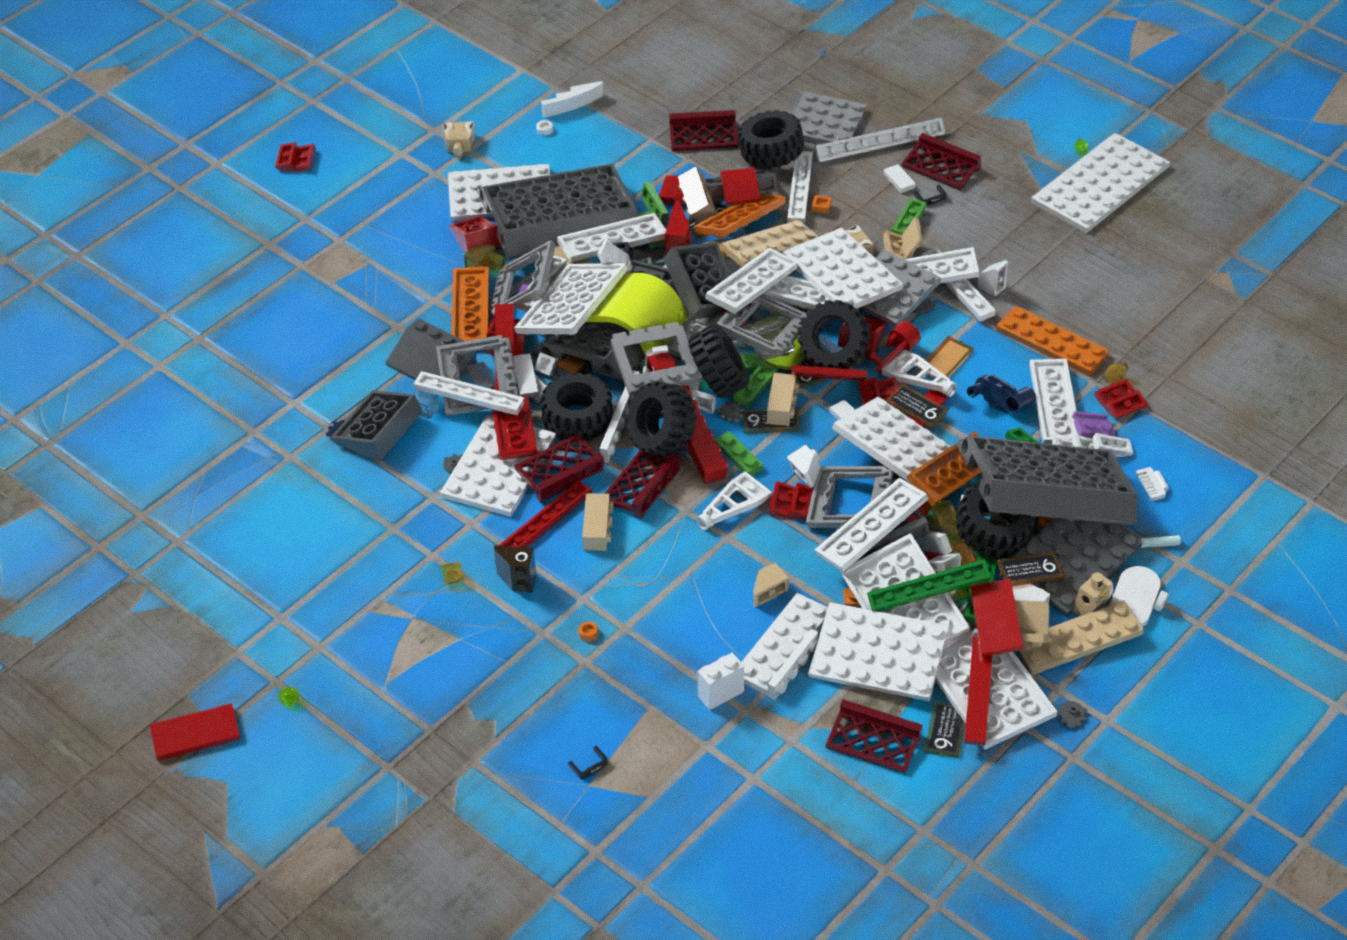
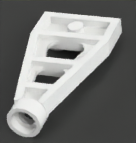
M907 350L902 351L882 369V375L888 378L895 377L897 382L940 391L949 397L953 396L957 389L955 382L950 381L947 376L923 358ZM914 366L922 370L917 376L906 374ZM929 374L936 377L933 381L924 380Z
M743 472L731 480L703 511V514L696 518L697 524L702 530H707L715 523L758 507L772 497V492L747 472ZM735 491H738L748 500L736 503L729 497ZM723 502L731 509L721 512L716 507Z

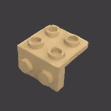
M914 218L902 235L886 230L883 234L885 250L903 259L912 258L914 251L917 247H920L923 241L919 219Z
M1015 600L1022 642H1029V646L1042 647V643H1049V603L1046 601Z

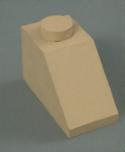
M776 563L765 566L758 571L753 590L754 607L789 590V577Z

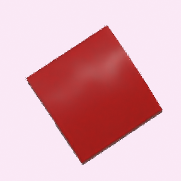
M296 142L280 145L275 168L282 171L311 170L316 151L314 143L299 147Z
M754 167L720 171L726 205L760 201Z
M666 175L658 195L662 202L673 206L675 200H679L681 205L688 207L683 200L684 194L679 188V176Z
M874 377L858 382L863 405L879 397L895 409L903 408L891 401V398L899 391L898 382L895 377L882 381H877V378Z
M1127 379L1099 389L1094 393L1101 406L1115 419L1148 406L1140 391H1135Z
M776 481L767 513L783 518L807 519L814 488L798 482L794 487Z

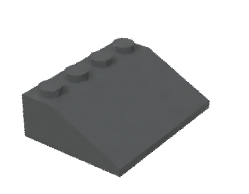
M717 242L672 247L663 260L689 319L707 318L726 311V309L705 299L706 293L731 275Z
M418 318L405 330L385 364L414 380L417 379L421 371L440 376L436 346L465 341ZM476 351L457 354L460 377L477 362Z
M372 390L330 438L332 441L366 458L382 460L423 411L414 394Z

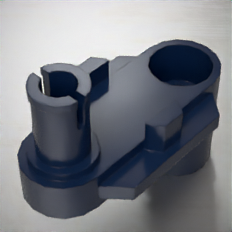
M994 374L979 377L974 385L967 388L969 397L975 398L977 395L982 394L984 400L989 402L991 408L997 407L1005 413H1017L1036 401V394L1032 388L1024 387L1017 391L1014 386Z

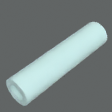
M1179 535L1139 538L1143 541L1140 548L1176 546L1181 544Z

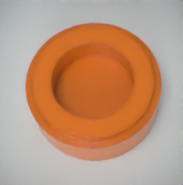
M593 622L582 623L578 628L579 638L585 642L596 640L599 636L598 626Z

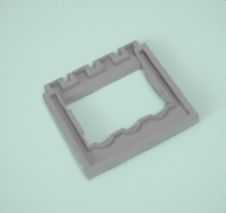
M552 240L504 265L503 269L499 271L489 317H495V304H513L515 309L545 293L556 246ZM536 261V271L532 275L533 283L530 285V288L509 298L514 273Z
M761 294L734 314L727 311L716 325H719L729 336L774 356L776 354L781 356L800 335L798 328L803 325L800 321L803 317L806 318L807 314L765 294ZM759 305L792 319L773 342L761 338V336L751 331L740 328Z
M678 322L664 324L665 329L662 328V325L646 328L647 332L644 329L629 331V336H627L626 332L612 334L611 346L629 396L637 394V391L647 383L662 382L683 386L702 382L701 373L697 369L690 353L683 325L679 326ZM671 337L676 338L678 350L685 365L633 375L624 346Z
M502 335L436 346L440 376L460 381L457 354L493 348L499 391L519 396L518 388L514 386L517 382L515 370L512 369L514 368L512 353H510L512 351L510 338H502ZM443 396L446 416L490 409Z
M820 466L806 519L807 528H838V524L855 516V514L829 515L837 479H875L871 502L892 485L894 472L887 469L886 466Z

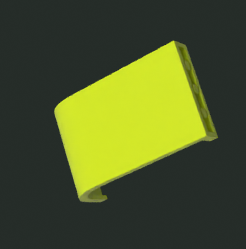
M625 273L586 322H611L626 328L628 331L644 329L647 332L646 328L662 325V328L665 329L664 324L678 322V325L682 326L688 316L677 293L663 280L645 273ZM671 338L640 343L646 356L647 350H652L653 347L665 346Z

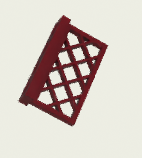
M735 110L669 114L672 151L738 147ZM727 126H733L729 131L723 128ZM715 127L716 129L711 132L707 128ZM699 128V130L696 133L690 129ZM682 129V131L679 134L674 130ZM722 131L725 135L720 138L716 133ZM686 132L692 135L688 140L683 137ZM702 132H705V133L708 134V136H707L706 138H702V137L699 136V135H700ZM729 136L734 139V142H727L725 139ZM713 137L717 142L710 143L708 140ZM695 138L701 141L699 144L692 143ZM678 139L684 142L682 145L674 144Z
M921 133L918 143L902 162V167L961 191L974 172L980 170L981 156ZM919 149H922V150H925V151H927V152H926V153L918 154L917 151H918ZM937 155L942 158L933 160L932 156ZM929 157L930 161L921 163L920 158ZM917 159L918 164H909L912 160ZM952 161L956 164L947 166L946 162ZM944 163L945 167L936 169L935 164ZM932 165L933 170L928 171L923 169V167ZM967 167L970 170L962 172L961 168ZM949 170H959V173L952 175L949 172ZM945 171L948 174L947 176L943 177L938 175V173ZM955 178H962L960 184L952 180Z
M576 434L516 464L515 470L536 492V498L542 502L571 487L578 480L581 482L603 471L604 457L600 453L596 454ZM576 441L580 444V448L569 447L570 444ZM565 451V455H554V452ZM568 452L578 453V458L567 457ZM581 454L591 456L588 459H580ZM542 458L550 459L549 464L538 463V460ZM552 460L563 461L562 466L551 465ZM566 462L576 463L572 467H565ZM526 466L534 467L533 472L524 471L522 468ZM536 468L547 469L546 474L535 473ZM550 470L560 471L555 476L549 475ZM534 478L544 479L543 482L537 485L533 480Z
M639 451L604 494H609L610 496L619 494L618 498L610 499L614 507L633 512L635 518L642 519L680 471L678 456L670 454L667 458ZM642 457L649 459L648 461L639 463ZM663 463L662 466L654 467L655 464ZM652 466V469L646 471L641 470V468ZM639 470V473L629 475L631 471ZM654 474L652 478L644 479L645 476ZM642 478L640 482L631 483L632 480ZM625 482H629L630 484L620 488L618 487L620 484ZM645 486L641 491H634L636 488ZM632 490L631 494L625 496L621 495V493ZM634 499L631 505L624 503V501Z
M843 699L825 747L906 774L917 744L923 735V724ZM844 717L850 719L854 725L843 729L840 723ZM868 725L872 727L873 731L863 735L859 727ZM856 729L860 737L849 741L846 733ZM885 731L890 732L893 738L883 742L879 734ZM843 735L846 743L841 745L832 743L834 738ZM876 735L880 743L869 748L866 739ZM909 738L913 742L912 745L903 748L899 740ZM862 741L866 749L860 752L855 751L852 745ZM896 742L900 750L889 754L886 746ZM883 748L886 756L881 758L874 757L872 752ZM902 754L905 758L904 765L895 764L892 758Z

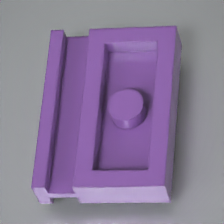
M1074 411L1071 416L1075 420L1074 425L1079 436L1093 438L1095 433L1115 436L1111 422L1107 419V414Z

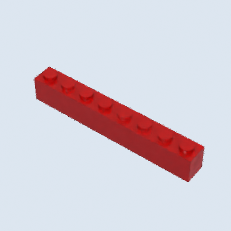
M669 351L648 356L646 368L648 372L677 367L674 357H671ZM680 386L686 389L688 394L691 395V390L689 386ZM692 400L696 407L694 410L697 414V419H695L696 428L693 430V437L688 441L689 444L686 448L704 484L726 478L729 465L727 460L723 459L720 446L715 443L711 429L707 428L706 419L703 414H700L697 401Z

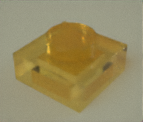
M1126 362L1109 365L1104 378L1107 383L1124 380L1129 367Z
M460 562L441 565L445 585L464 581Z

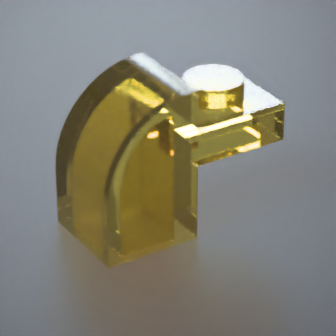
M478 245L464 254L465 268L488 267L499 273L505 265L504 257L497 254L495 246Z

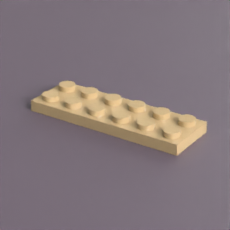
M796 220L723 242L720 249L738 265L743 267L768 248L783 254V251L819 236L805 226L803 222Z
M1125 600L1052 626L1049 628V643H1042V647L1029 646V642H1023L1024 650L1017 652L1032 676L1143 635L1144 629Z

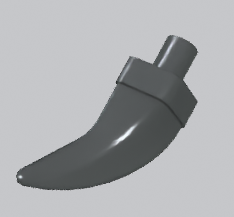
M635 246L634 249H630L631 259L634 260L651 257L652 261L665 255V248L649 251Z

